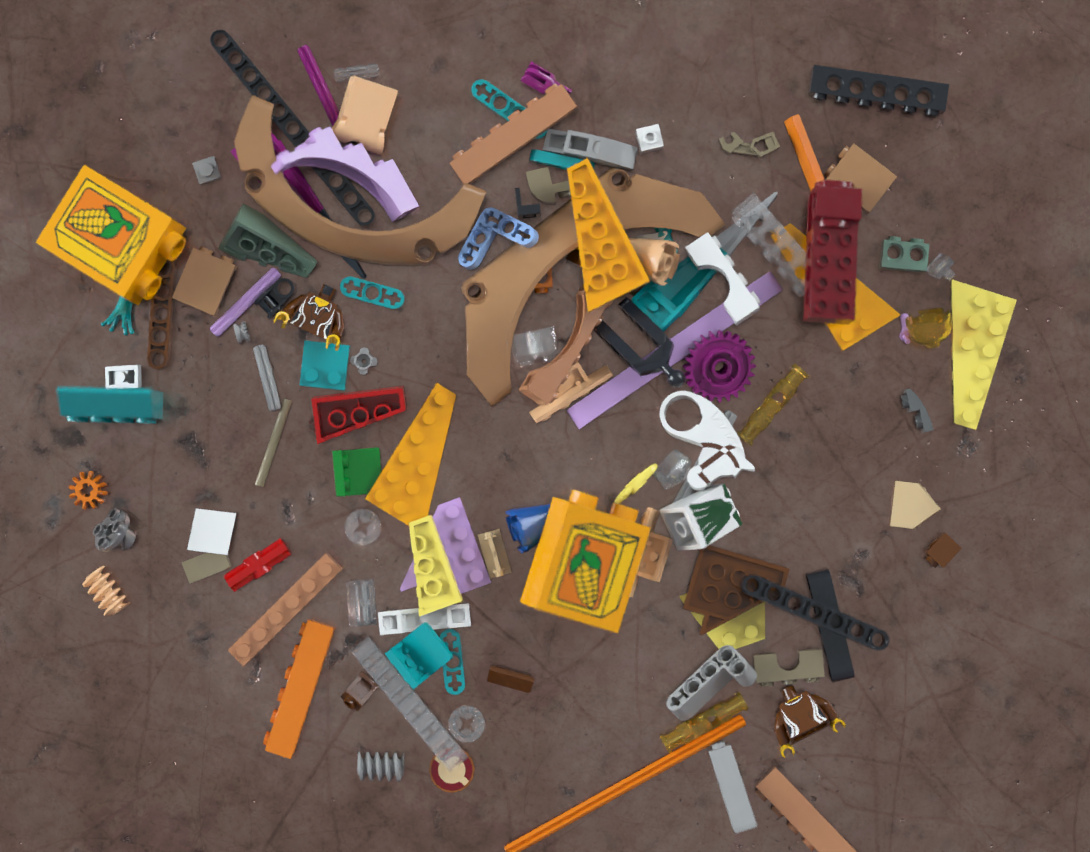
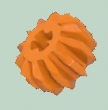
M89 471L88 476H86L85 472H80L81 480L77 477L72 478L76 486L69 485L68 488L75 490V493L69 495L70 498L78 497L74 505L78 506L83 501L82 509H87L89 504L92 509L97 508L95 500L100 504L104 503L100 495H108V492L101 491V488L107 486L106 482L99 484V481L102 479L101 475H97L94 478V472ZM87 484L88 487H93L89 497V494H84L83 492Z

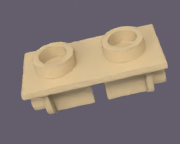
M500 529L479 534L478 538L490 579L512 573Z

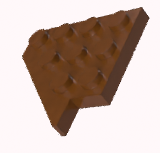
M708 545L699 550L683 610L704 616L699 635H704L763 603L741 591L740 581L744 576L757 575L785 588L790 569ZM749 579L746 583V588L750 592L754 591L757 588V582L754 579ZM770 588L767 592V597L770 599L778 594L777 590Z

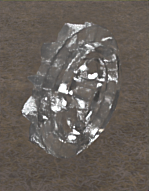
M358 509L347 517L345 532L353 543L368 545L379 537L381 522L373 511ZM358 518L363 523L372 522L366 528L368 536L363 531L354 532L359 527Z
M473 706L459 707L454 710L449 718L450 733L461 742L477 740L485 728V719L482 713ZM460 716L466 720L474 717L471 723L474 731L468 728L459 731L463 724Z

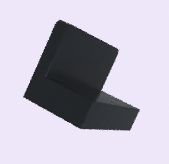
M515 188L518 220L541 217L540 204L521 205L520 188Z

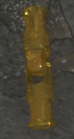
M792 365L793 369L784 379L781 378L764 399L763 405L748 418L749 422L741 431H737V435L750 446L754 444L753 440L761 431H765L770 425L774 414L779 413L797 392L796 388L801 382L809 378V375L798 365ZM778 392H781L783 395L781 404L771 398Z
M738 692L734 698L725 703L722 701L695 718H691L678 725L676 730L665 736L663 734L660 735V738L670 754L672 749L683 743L688 744L704 733L710 732L730 721L732 716L743 710L748 711L749 708L740 692ZM709 716H716L712 723L708 721Z

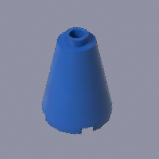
M551 504L506 511L505 514L509 515V517H506L508 529L513 542H519L520 546L517 549L520 553H525L538 545Z

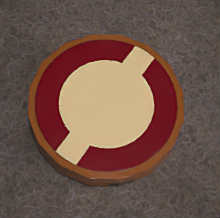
M446 747L438 751L432 758L429 773L432 782L437 788L444 792L454 793L462 791L470 784L474 777L475 767L473 759L466 751L459 747Z

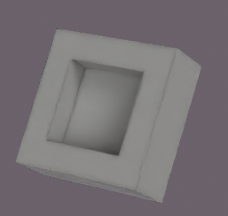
M214 156L192 163L199 185L222 178Z

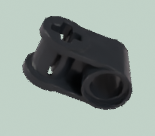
M281 278L255 300L254 304L256 306L259 305L268 314L267 318L270 320L294 297L297 291L296 284L290 279ZM285 282H288L291 286V291L287 295H283L280 292V286Z

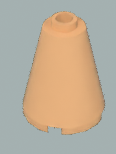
M628 238L649 280L658 285H666L667 283L664 281L667 278L672 279L678 268L680 254L676 253V248H679V245L671 240Z

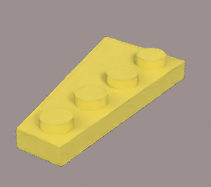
M432 515L410 522L409 528L414 556V573L416 574V591L420 617L461 602L463 599Z

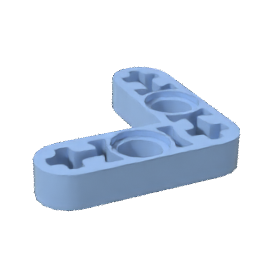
M486 208L481 213L461 249L458 261L466 269L474 270L482 262L496 234L526 248L536 245L539 234L531 226L495 208ZM494 216L499 220V223L489 221L488 218ZM509 222H513L514 229L510 233H505V226ZM522 231L525 234H530L531 237L525 239L519 233ZM481 233H484V242L481 244H477V236ZM474 246L479 249L478 252L473 250L472 247ZM468 256L473 257L472 261H468L466 259Z

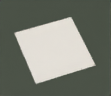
M196 508L187 550L228 555L236 513Z

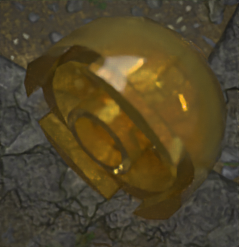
M943 308L924 309L918 311L920 316L913 318L911 314L905 319L907 331L911 339L920 345H927V348L940 346V342L944 341L951 333L952 321L950 310L948 309L946 312H944Z

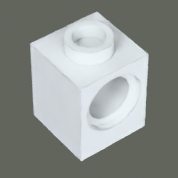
M659 124L636 129L635 133L640 154L663 149L664 145Z

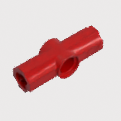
M280 538L262 551L259 550L246 558L241 565L235 567L223 577L233 592H236L252 580H257L271 571L273 566L288 558L291 552Z

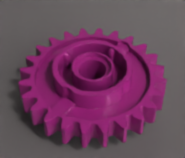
M718 329L716 335L709 331L708 338L700 335L701 342L694 340L695 348H688L691 355L684 356L688 364L682 365V367L688 371L685 373V378L690 379L687 385L693 387L692 391L695 394L699 393L703 398L707 396L710 402L716 398L721 403L722 397L730 401V395L732 394L738 398L737 391L745 392L744 384L751 385L748 377L755 376L750 371V369L756 367L753 362H750L755 359V356L750 354L752 348L749 345L745 346L747 342L744 339L739 340L740 336L735 333L732 336L729 330L724 335L720 329ZM719 362H724L723 368L721 370L716 371V364Z

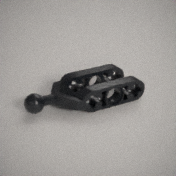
M625 297L618 304V307L659 347L645 361L603 320L597 327H594L593 330L640 376L663 371L668 376V383L674 388L681 387L685 383V374L680 370H674L669 365L674 348L673 342L629 298Z

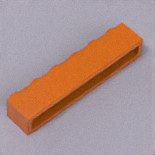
M308 619L307 623H302L299 631L302 639L300 645L295 644L291 656L295 660L293 666H288L284 679L288 681L285 688L281 687L277 701H281L278 710L274 709L270 722L274 723L271 732L267 731L264 737L265 751L289 759L293 757L335 627L312 619Z

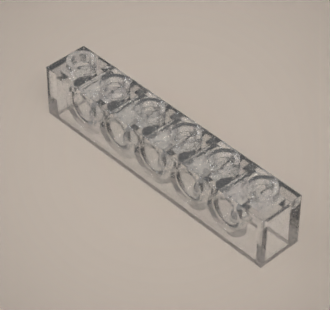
M752 193L731 212L734 215L732 220L739 228L744 227L749 234L746 235L755 246L757 244L761 246L764 250L762 255L770 263L772 261L775 262L779 267L777 272L784 280L789 278L794 284L792 289L799 297H802L805 293V279H798L795 276V269L797 267L805 269L806 252L759 198ZM755 215L761 218L762 224L760 227L751 226L749 222L751 216ZM765 234H775L777 238L776 243L773 245L767 244L764 239ZM782 250H788L791 253L792 258L789 262H784L780 259L779 255Z

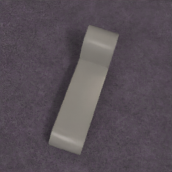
M725 645L669 696L667 707L679 720H689L730 680L734 678L740 685L747 687L756 681L757 673L734 647Z

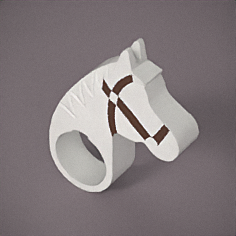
M677 391L665 398L660 408V419L665 431L674 438L703 448L698 458L699 464L690 469L687 475L688 483L694 490H705L722 477L736 478L741 471H755L754 466L745 459L743 446L734 428L714 404L702 396L688 391ZM680 399L693 401L701 410L702 420L700 424H697L688 431L674 430L666 422L668 407Z

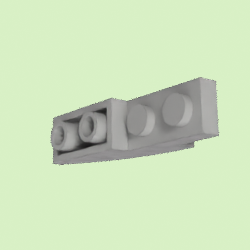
M548 129L543 151L584 160L588 158L589 161L595 164L633 170L638 148L587 133Z

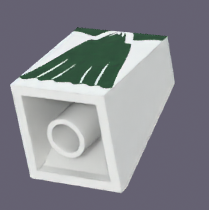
M725 483L710 485L705 490L695 492L659 510L677 551L703 549L743 525L740 514L734 506L731 493Z

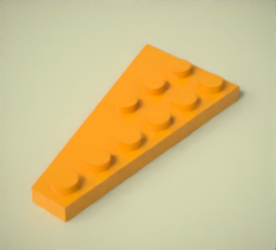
M587 158L567 168L589 313L650 282Z
M790 223L772 234L771 238L805 291L807 236ZM856 278L855 320L849 325L825 324L841 350L844 351L901 314Z
M438 383L434 385L365 497L367 501L408 526L410 522L428 516L456 394Z

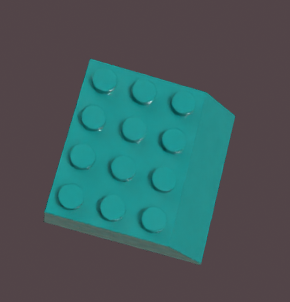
M57 387L60 416L67 417V421L88 422V418H90V421L97 423H111V419H113V422L134 423V419H136V422L143 424H157V420H163V392L153 389Z

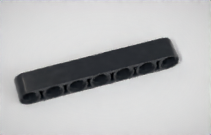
M746 575L740 581V589L744 594L858 644L879 651L884 650L889 645V636L885 631L757 575ZM749 579H754L757 582V588L752 592L746 588V583ZM770 588H775L778 592V596L774 601L769 600L767 597V592ZM792 597H796L799 602L795 610L790 609L788 606V601ZM813 606L818 607L820 611L816 619H812L809 615V611ZM834 615H837L841 621L837 628H833L830 624V620ZM856 624L861 627V634L858 637H854L851 633L852 627ZM877 633L882 637V642L879 646H875L872 643V638Z

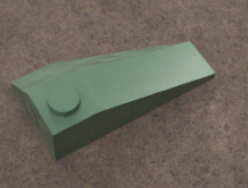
M244 203L233 218L218 249L236 259L246 261V258L259 262V265L265 267L267 264L279 267L281 271L306 278L317 264L315 258L270 219Z

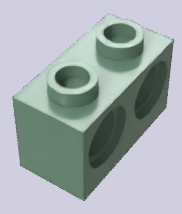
M888 236L887 240L881 242L879 269L925 273L928 266L929 244L924 243L923 239L911 238L910 242L901 241V237ZM889 247H895L898 250L899 255L897 259H892L888 256L887 250ZM912 249L920 251L921 259L919 261L911 259L910 252Z

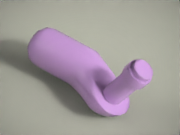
M903 313L900 315L902 328L899 338L906 344H909L910 339L908 337L911 325L909 315Z

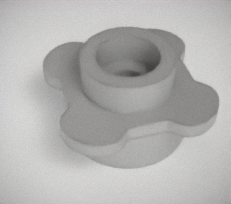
M364 347L360 349L356 356L350 358V363L359 369L360 374L365 375L369 368L377 365V359L369 354V350Z

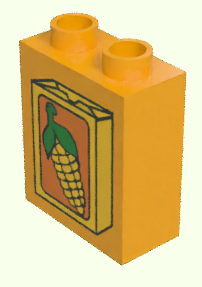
M84 165L35 243L123 298L139 305L142 299L149 300L158 291L162 281L158 273L167 259L174 261L183 251L186 238L182 235L186 227Z
M572 490L569 502L553 497L520 602L538 610L618 633L651 527L635 523L639 510L612 503L610 513L606 514L595 510L598 497Z

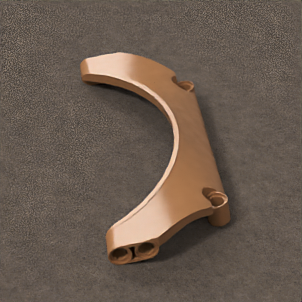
M617 167L608 169L598 177L623 229L639 227L669 228L701 237L707 232L712 236L725 226L715 209L699 191L639 174H634L630 178L624 170ZM615 173H620L621 181L617 184H613V175ZM572 198L533 228L539 234V239L535 246L526 248L513 243L462 285V293L470 302L465 306L467 375L492 407L511 393V346L520 313L528 297L549 269L561 258L578 247ZM525 234L522 237L529 239L531 235ZM477 285L479 288L477 294L469 295V287Z

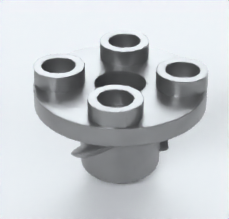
M113 508L104 521L95 526L93 535L95 536V546L98 550L109 552L118 547L125 551L132 547L136 535L128 528L130 518L126 512Z

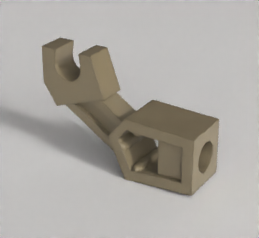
M735 132L730 134L733 138V142L730 144L725 142L724 137L718 139L722 149L728 154L738 153L762 158L780 148L774 132L753 139L751 144L743 143V140ZM763 141L767 150L760 152L754 147V144Z

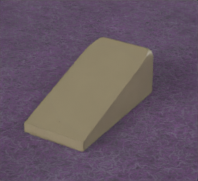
M208 552L181 562L189 584L232 568L228 555Z

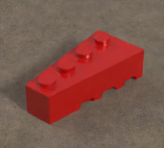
M404 386L313 396L311 399L317 444L406 410Z

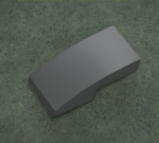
M911 389L903 390L904 395H901L902 406L904 409L907 408L908 412L917 411L918 415L915 416L917 429L921 428L922 433L933 431L929 414L921 400Z

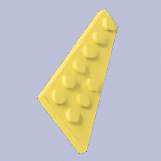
M951 279L953 423L976 430L1017 300Z

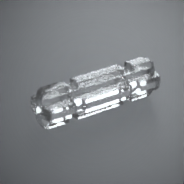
M375 63L368 64L366 67L365 65L347 67V69L337 68L334 70L336 81H345L346 78L349 80L353 76L366 78V76L376 77L379 75L378 65Z

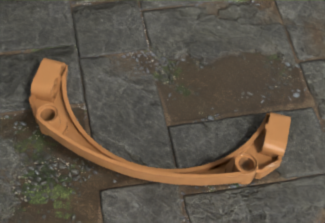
M252 95L234 141L240 169L242 172L247 173L245 189L268 214L296 235L337 255L370 263L404 266L428 265L432 262L437 250L440 253H444L467 238L486 194L485 190L468 183H464L454 198L431 217L417 224L391 231H363L336 224L313 211L292 190L282 172L275 174L271 166L276 161L271 136L274 104ZM257 179L262 185L259 189L254 190L249 187V182ZM426 248L430 251L431 256L428 259H422L418 255V251Z

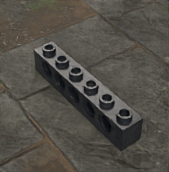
M813 65L808 95H813L815 100L826 101L827 98L836 99L835 102L841 104H849V101L858 102V105L862 107H871L872 104L881 105L880 108L884 110H894V107L903 108L905 113L916 114L917 111H924L927 116L939 117V114H943L946 111L949 84ZM829 80L837 81L839 89L836 91L830 90L827 82ZM850 84H859L861 86V93H852ZM873 87H881L884 95L876 97L872 92ZM903 90L906 93V99L898 100L895 97V91ZM925 93L929 98L928 103H920L917 98L918 94Z

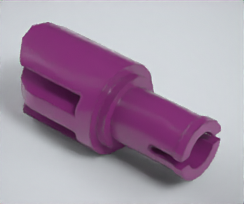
M530 62L524 76L521 78V82L542 94L552 85L557 84L559 86L561 84L555 80L553 73L534 62ZM564 86L567 92L570 94L572 92V89H569L568 87Z

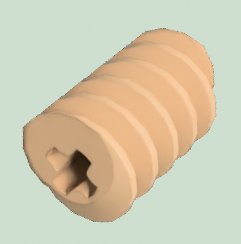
M101 566L87 576L82 585L83 587L91 586L88 594H96L93 601H102L98 608L100 610L107 608L103 615L104 617H109L124 609L130 602L122 603L126 596H117L120 588L112 589L115 580L107 582L106 579L110 573L102 574L101 572L105 566Z

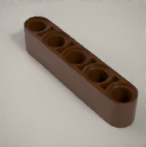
M168 259L165 263L170 264V272L166 275H162L159 272L158 275L162 278L160 287L167 286L169 293L166 297L161 298L157 291L151 298L147 363L156 370L167 368L171 356L175 302L172 296L176 288L177 268L175 263ZM161 308L167 310V317L164 320H158L156 317L157 311ZM158 331H164L166 335L162 343L155 341V334ZM161 353L164 361L161 365L156 366L153 363V357Z

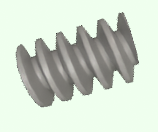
M358 752L357 772L360 780L364 781L366 774H368L370 781L374 780L375 775H377L379 781H382L386 775L388 782H391L395 775L397 782H400L404 775V753L401 759H398L397 753H394L392 759H389L388 753L385 752L383 758L380 759L379 753L376 752L372 759L369 752H366L364 758Z

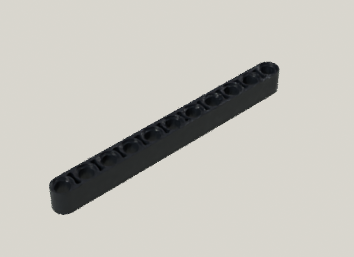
M225 30L214 31L210 37V43L253 96L259 98V92L262 89L270 90V96L263 100L274 104L273 111L277 106L285 108V112L281 117L274 116L272 112V120L295 148L303 144L310 137V132ZM221 36L227 38V43L223 47L216 45V40ZM240 54L242 59L240 63L232 64L230 63L231 56ZM249 71L256 73V78L252 82H247L244 78L245 74ZM298 124L299 131L296 134H289L287 131L289 125ZM311 166L361 227L368 228L375 223V212L346 176L329 169L320 170L317 167ZM334 176L342 177L343 181L339 187L331 186L330 181ZM349 193L357 196L356 202L352 205L345 203V197ZM369 211L371 219L368 222H361L359 220L361 212Z

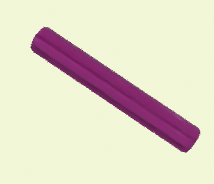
M301 46L297 49L298 54L333 127L338 119L339 110L309 46Z

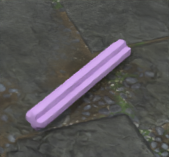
M271 268L210 327V331L219 337L263 292L269 289L281 277V274L275 268Z

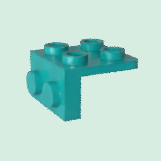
M427 622L422 623L385 653L391 664L395 666L412 689H415L453 658L451 651Z

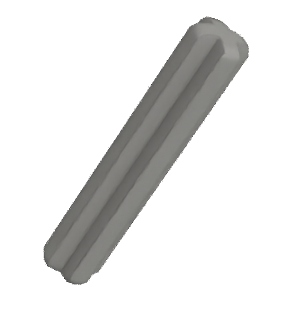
M255 346L253 351L268 408L270 411L279 410L281 404L266 346Z

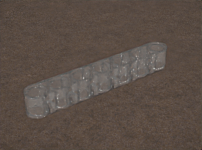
M369 636L351 650L360 664L450 772L468 758L464 750Z

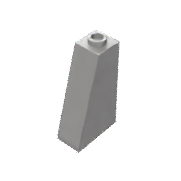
M724 741L712 744V749H709L708 753L732 829L735 833L757 827L730 743L725 744Z

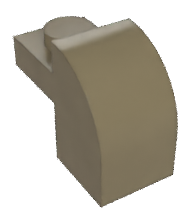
M548 167L526 172L530 192L539 202L546 205H556L555 195H559L560 198L571 196L569 181L552 184Z

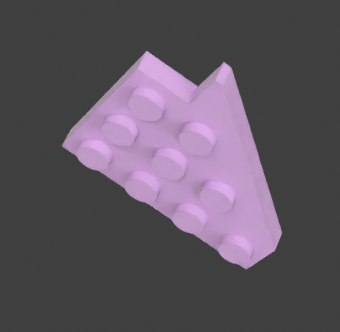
M460 497L438 505L433 519L460 593L462 594L491 583ZM414 559L400 587L401 592L417 586L416 574L414 573Z

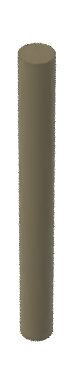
M283 399L255 485L264 487L292 404L291 400Z

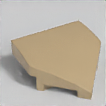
M895 481L890 526L915 529L922 526L926 520L941 510L939 505L928 494L925 487L918 483Z

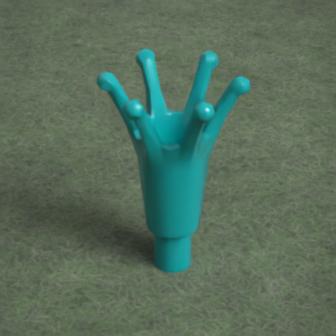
M120 296L114 311L101 323V326L112 324L109 331L113 332L118 321L122 320L123 334L125 336L128 335L127 323L130 334H134L131 323L133 303Z

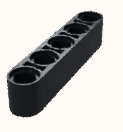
M829 569L806 574L811 599L839 611ZM813 606L815 617L817 618L820 611L818 607ZM834 615L830 620L831 626L837 628L840 625V618ZM818 626L832 683L854 678L855 675L846 638Z

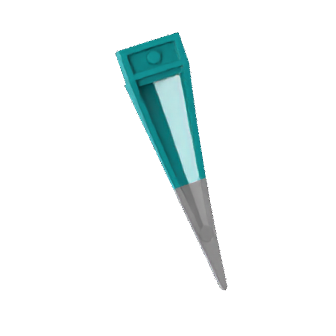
M774 192L749 213L716 236L722 245L719 249L724 256L726 254L730 256L778 197V192ZM688 256L679 262L672 279L667 278L664 281L667 283L666 285H658L651 281L631 301L664 332L678 317L683 315L717 271L713 269L698 270Z

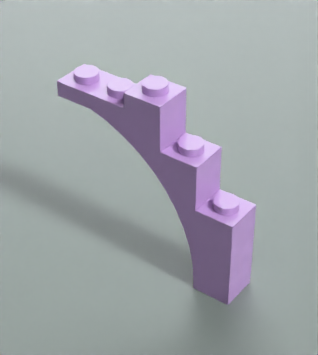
M319 127L309 133L310 137L303 144L296 147L295 151L291 153L287 150L277 155V160L271 166L275 174L294 166H313L338 172L365 188L384 208L392 222L410 215L419 207L393 159L386 162L380 160L373 164L362 143L355 146L351 143L342 148L331 127L323 130Z

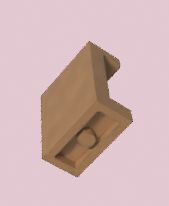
M853 144L850 148L845 146L838 155L841 158L836 166L832 163L824 175L827 176L826 180L853 182L854 188H862V211L865 214H869L897 176L856 144Z
M200 246L199 250L193 248L172 298L217 317L220 310L219 305L237 266L233 265V259L221 255L220 259L212 256L213 251L202 246Z

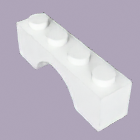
M707 232L686 246L685 251L698 270L713 269L725 276L730 286V292L724 302V308L734 323L739 325L760 311L758 304L761 302L754 291L750 293L745 285L748 283L744 276L734 271L732 267L735 264L728 254L723 255L719 249L722 245L715 235L711 237Z

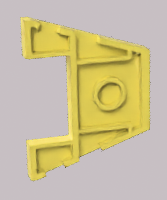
M687 593L679 595L683 603L685 602ZM763 602L711 630L707 635L718 649L725 645H731L737 649L765 639V603ZM691 612L694 618L702 626L704 616Z

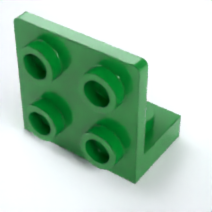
M379 448L332 451L336 497L368 494L381 473Z

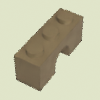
M822 649L797 650L798 662L793 668L788 670L780 668L775 652L753 654V669L757 673L755 683H760V687L774 686L775 681H783V685L796 684V679H806V682L820 681L819 677H825Z

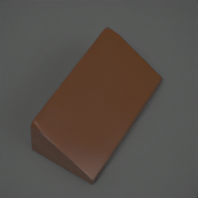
M495 665L490 666L487 681L526 693L531 692L535 679L534 676Z

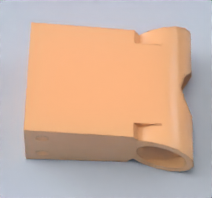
M357 76L350 77L338 119L331 128L338 141L344 144L355 141L358 144L362 143L366 151L382 155L384 132L398 90Z

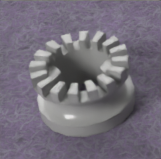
M245 321L241 325L233 324L238 344L242 343L243 340L250 341Z

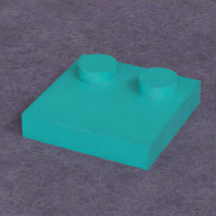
M304 340L299 386L345 391L350 345L340 344L339 350L335 351L336 345L333 343L329 344L327 349L324 342Z

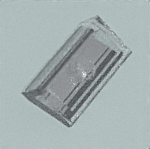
M374 579L347 581L349 626L377 625Z

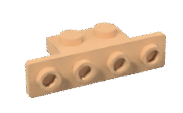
M577 361L575 365L570 367L567 380L560 384L557 389L558 395L551 404L540 405L529 412L536 423L546 421L554 412L567 408L575 399L584 397L596 386L607 383L609 378L613 376L611 370L607 365H604L587 376Z
M649 507L644 512L641 523L644 526L651 527L629 597L634 596L639 577L660 583L673 542L672 538L653 533L660 511Z

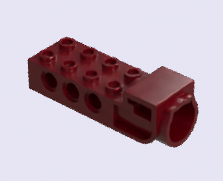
M823 180L815 183V187L810 192L807 212L803 322L849 325L855 320L858 223L861 221L862 188H854L853 182Z

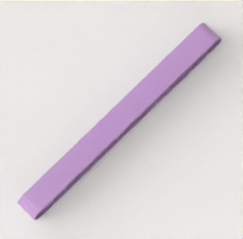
M771 271L746 287L750 293L752 291L755 292L761 302L758 304L759 306L783 290ZM724 303L670 339L674 344L669 362L670 366H673L683 359L684 356L690 354L688 348H695L694 340L701 342L700 335L708 338L709 331L716 335L718 329L724 331L734 324V321L724 308ZM657 349L643 357L642 360L645 361ZM629 367L566 411L578 429H580L662 372L640 376Z

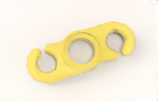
M656 463L652 464L635 476L619 493L614 502L620 504L630 495L637 492L653 475L658 465Z

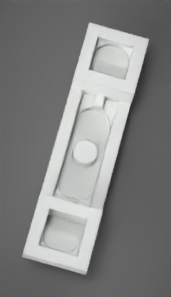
M469 603L450 605L420 617L418 608L378 612L380 635L412 632L424 622H427L433 630L471 626Z

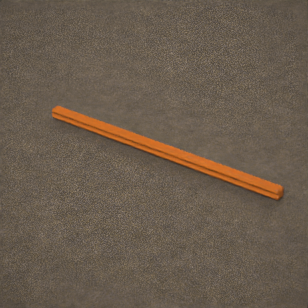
M737 715L514 840L504 847L505 852H521L741 729L746 725L743 716Z

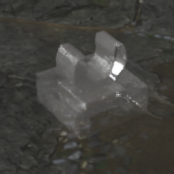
M940 253L929 264L927 272L935 278L940 279L943 277L950 281L956 275L950 269L955 262L949 256Z

